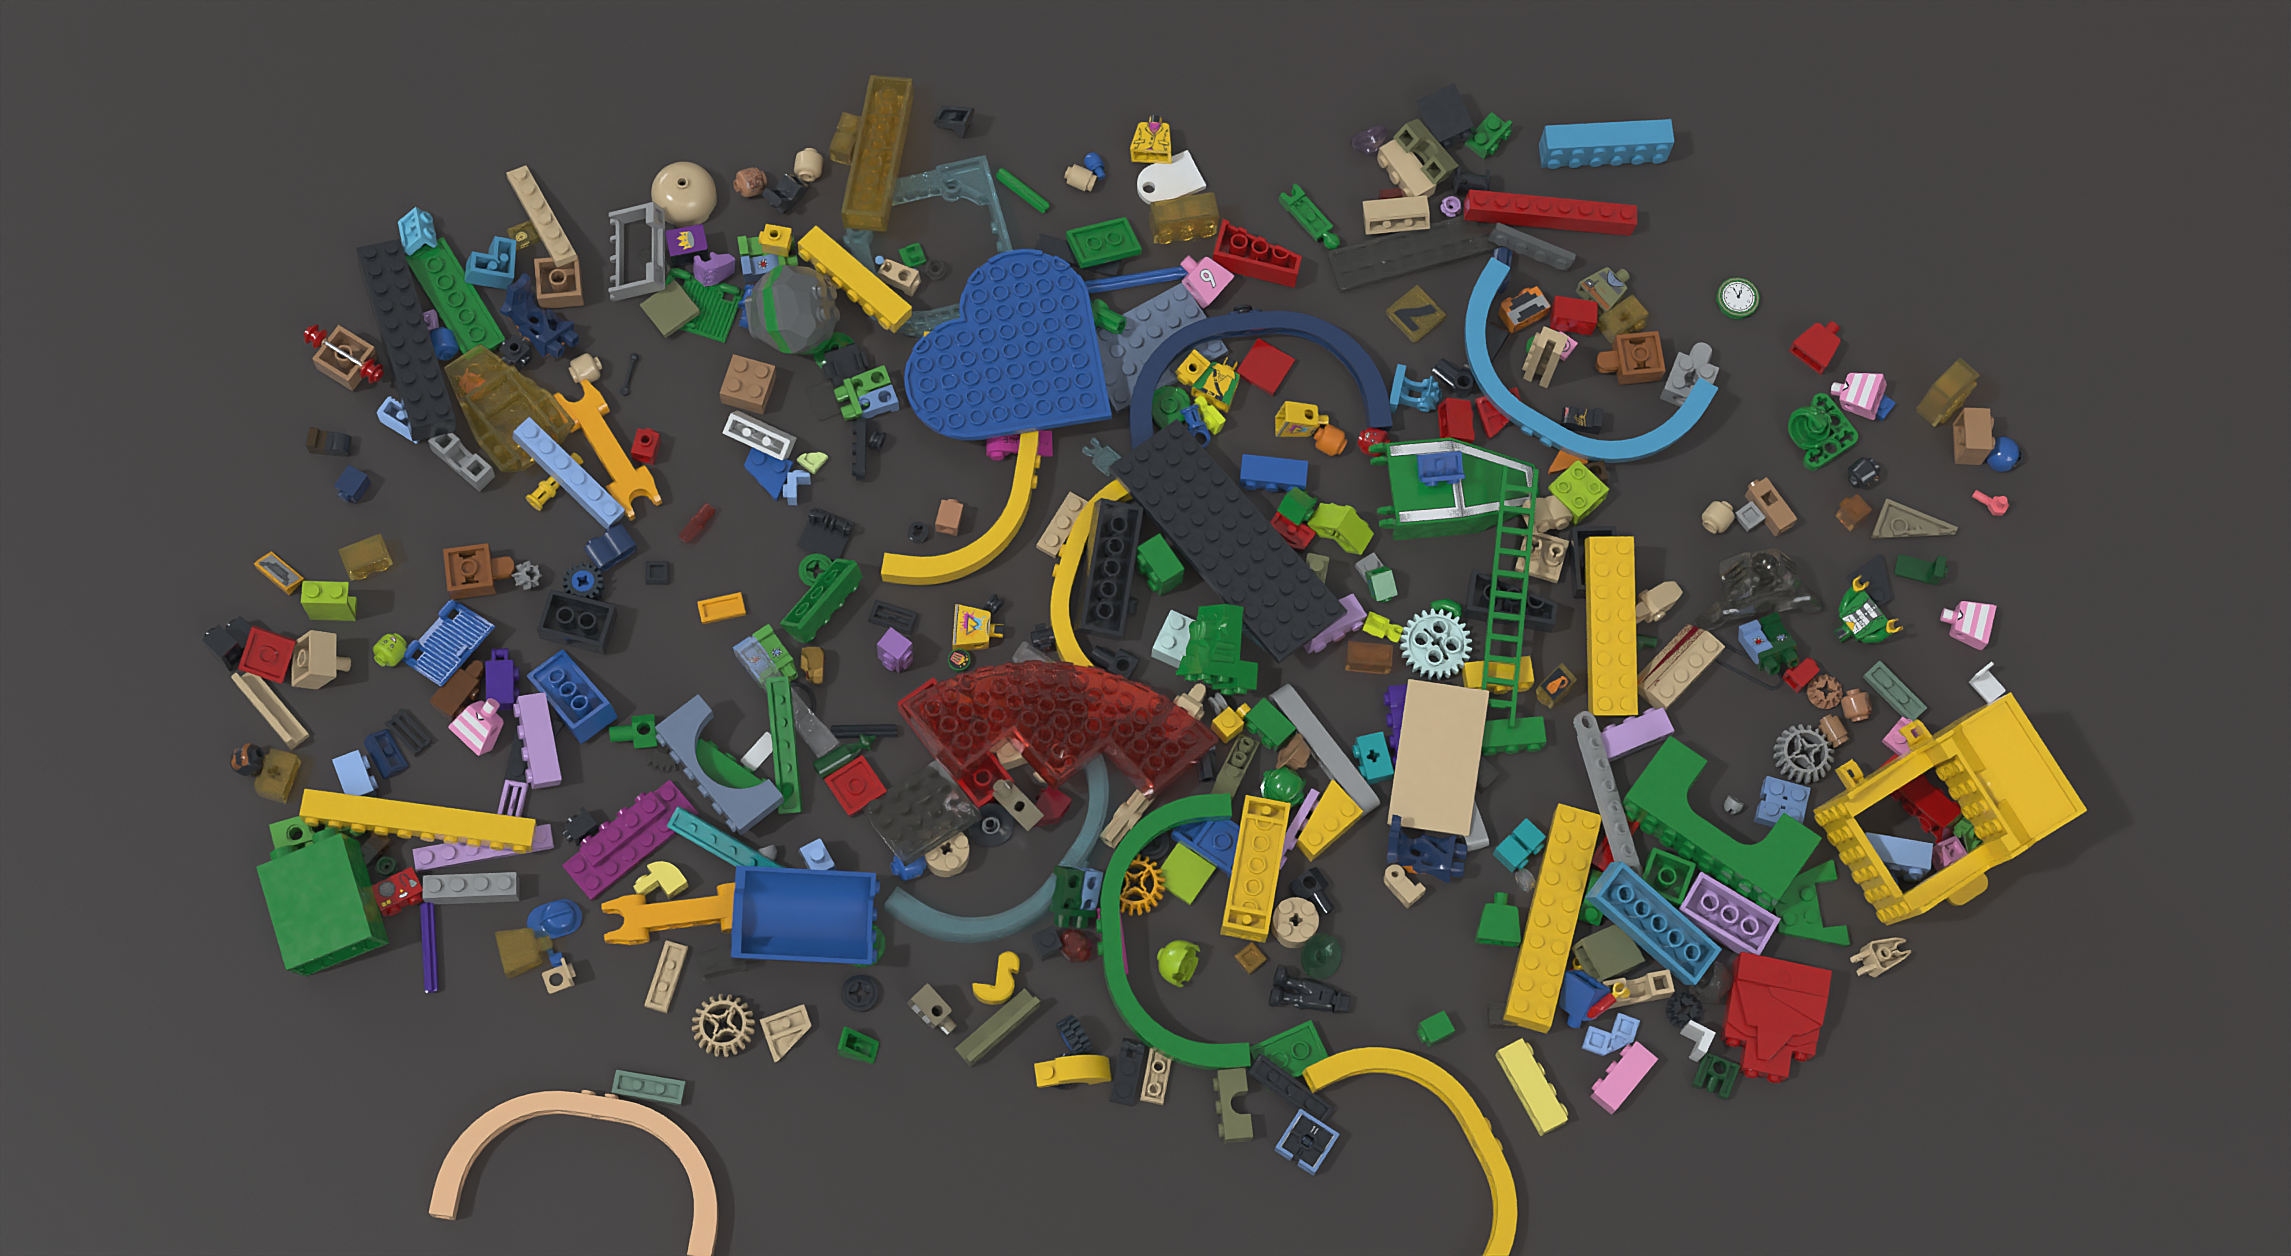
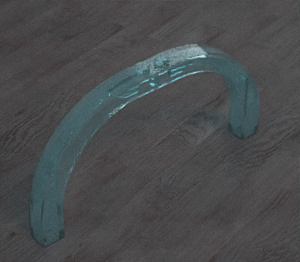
M1041 689L1029 705L1028 713L1058 733L1073 749L1085 772L1089 790V808L1083 828L1058 866L1087 868L1090 863L1087 860L1099 841L1107 814L1109 784L1104 758L1096 740L1083 721L1071 709ZM1052 873L1045 884L1024 903L1001 914L988 917L967 918L941 913L921 903L898 886L885 902L884 910L907 926L930 937L958 943L992 941L1025 929L1049 911L1050 904H1052V895L1055 891L1057 875Z

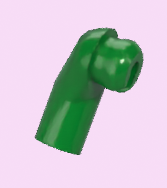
M1447 598L1430 602V608L1434 609L1435 612L1443 609L1452 612V618H1460L1462 616L1461 610L1463 608L1461 604Z

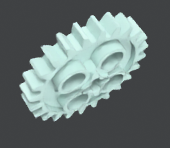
M1431 609L1430 615H1428L1424 610L1421 614L1422 618L1415 614L1414 622L1408 620V627L1403 628L1402 632L1405 635H1401L1400 641L1404 643L1400 645V649L1406 651L1403 652L1402 658H1409L1406 665H1414L1412 672L1418 669L1421 670L1420 677L1428 673L1430 680L1433 674L1440 680L1442 674H1444L1448 679L1450 671L1456 675L1458 673L1457 667L1463 669L1464 662H1468L1470 658L1467 654H1470L1472 648L1468 647L1471 645L1472 639H1466L1470 631H1463L1466 624L1459 625V617H1456L1454 620L1451 619L1452 612L1444 616L1443 609L1440 610L1439 614H1435L1434 609ZM1433 627H1441L1444 632L1436 633ZM1421 638L1426 642V644L1419 645L1416 643L1415 639ZM1453 644L1457 650L1451 651L1447 649L1446 645ZM1436 656L1439 662L1433 663L1428 657Z

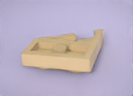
M804 1004L760 1020L774 1063L778 1062L811 1027Z

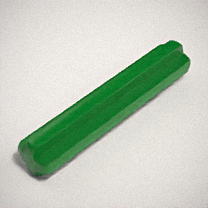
M1001 168L997 172L996 178L1041 213H1045L1049 209L1050 203L1005 168Z

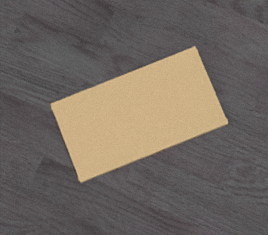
M1408 679L1387 824L1391 825L1392 815H1398L1402 817L1401 826L1463 835L1464 837L1469 836L1489 691Z

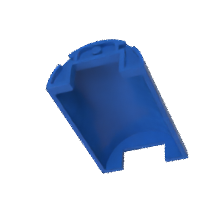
M736 865L731 930V958L872 965V962H876L877 948H873V944L876 941V930H872V921L877 919V907H873V899L875 894H879L880 880H876V873Z

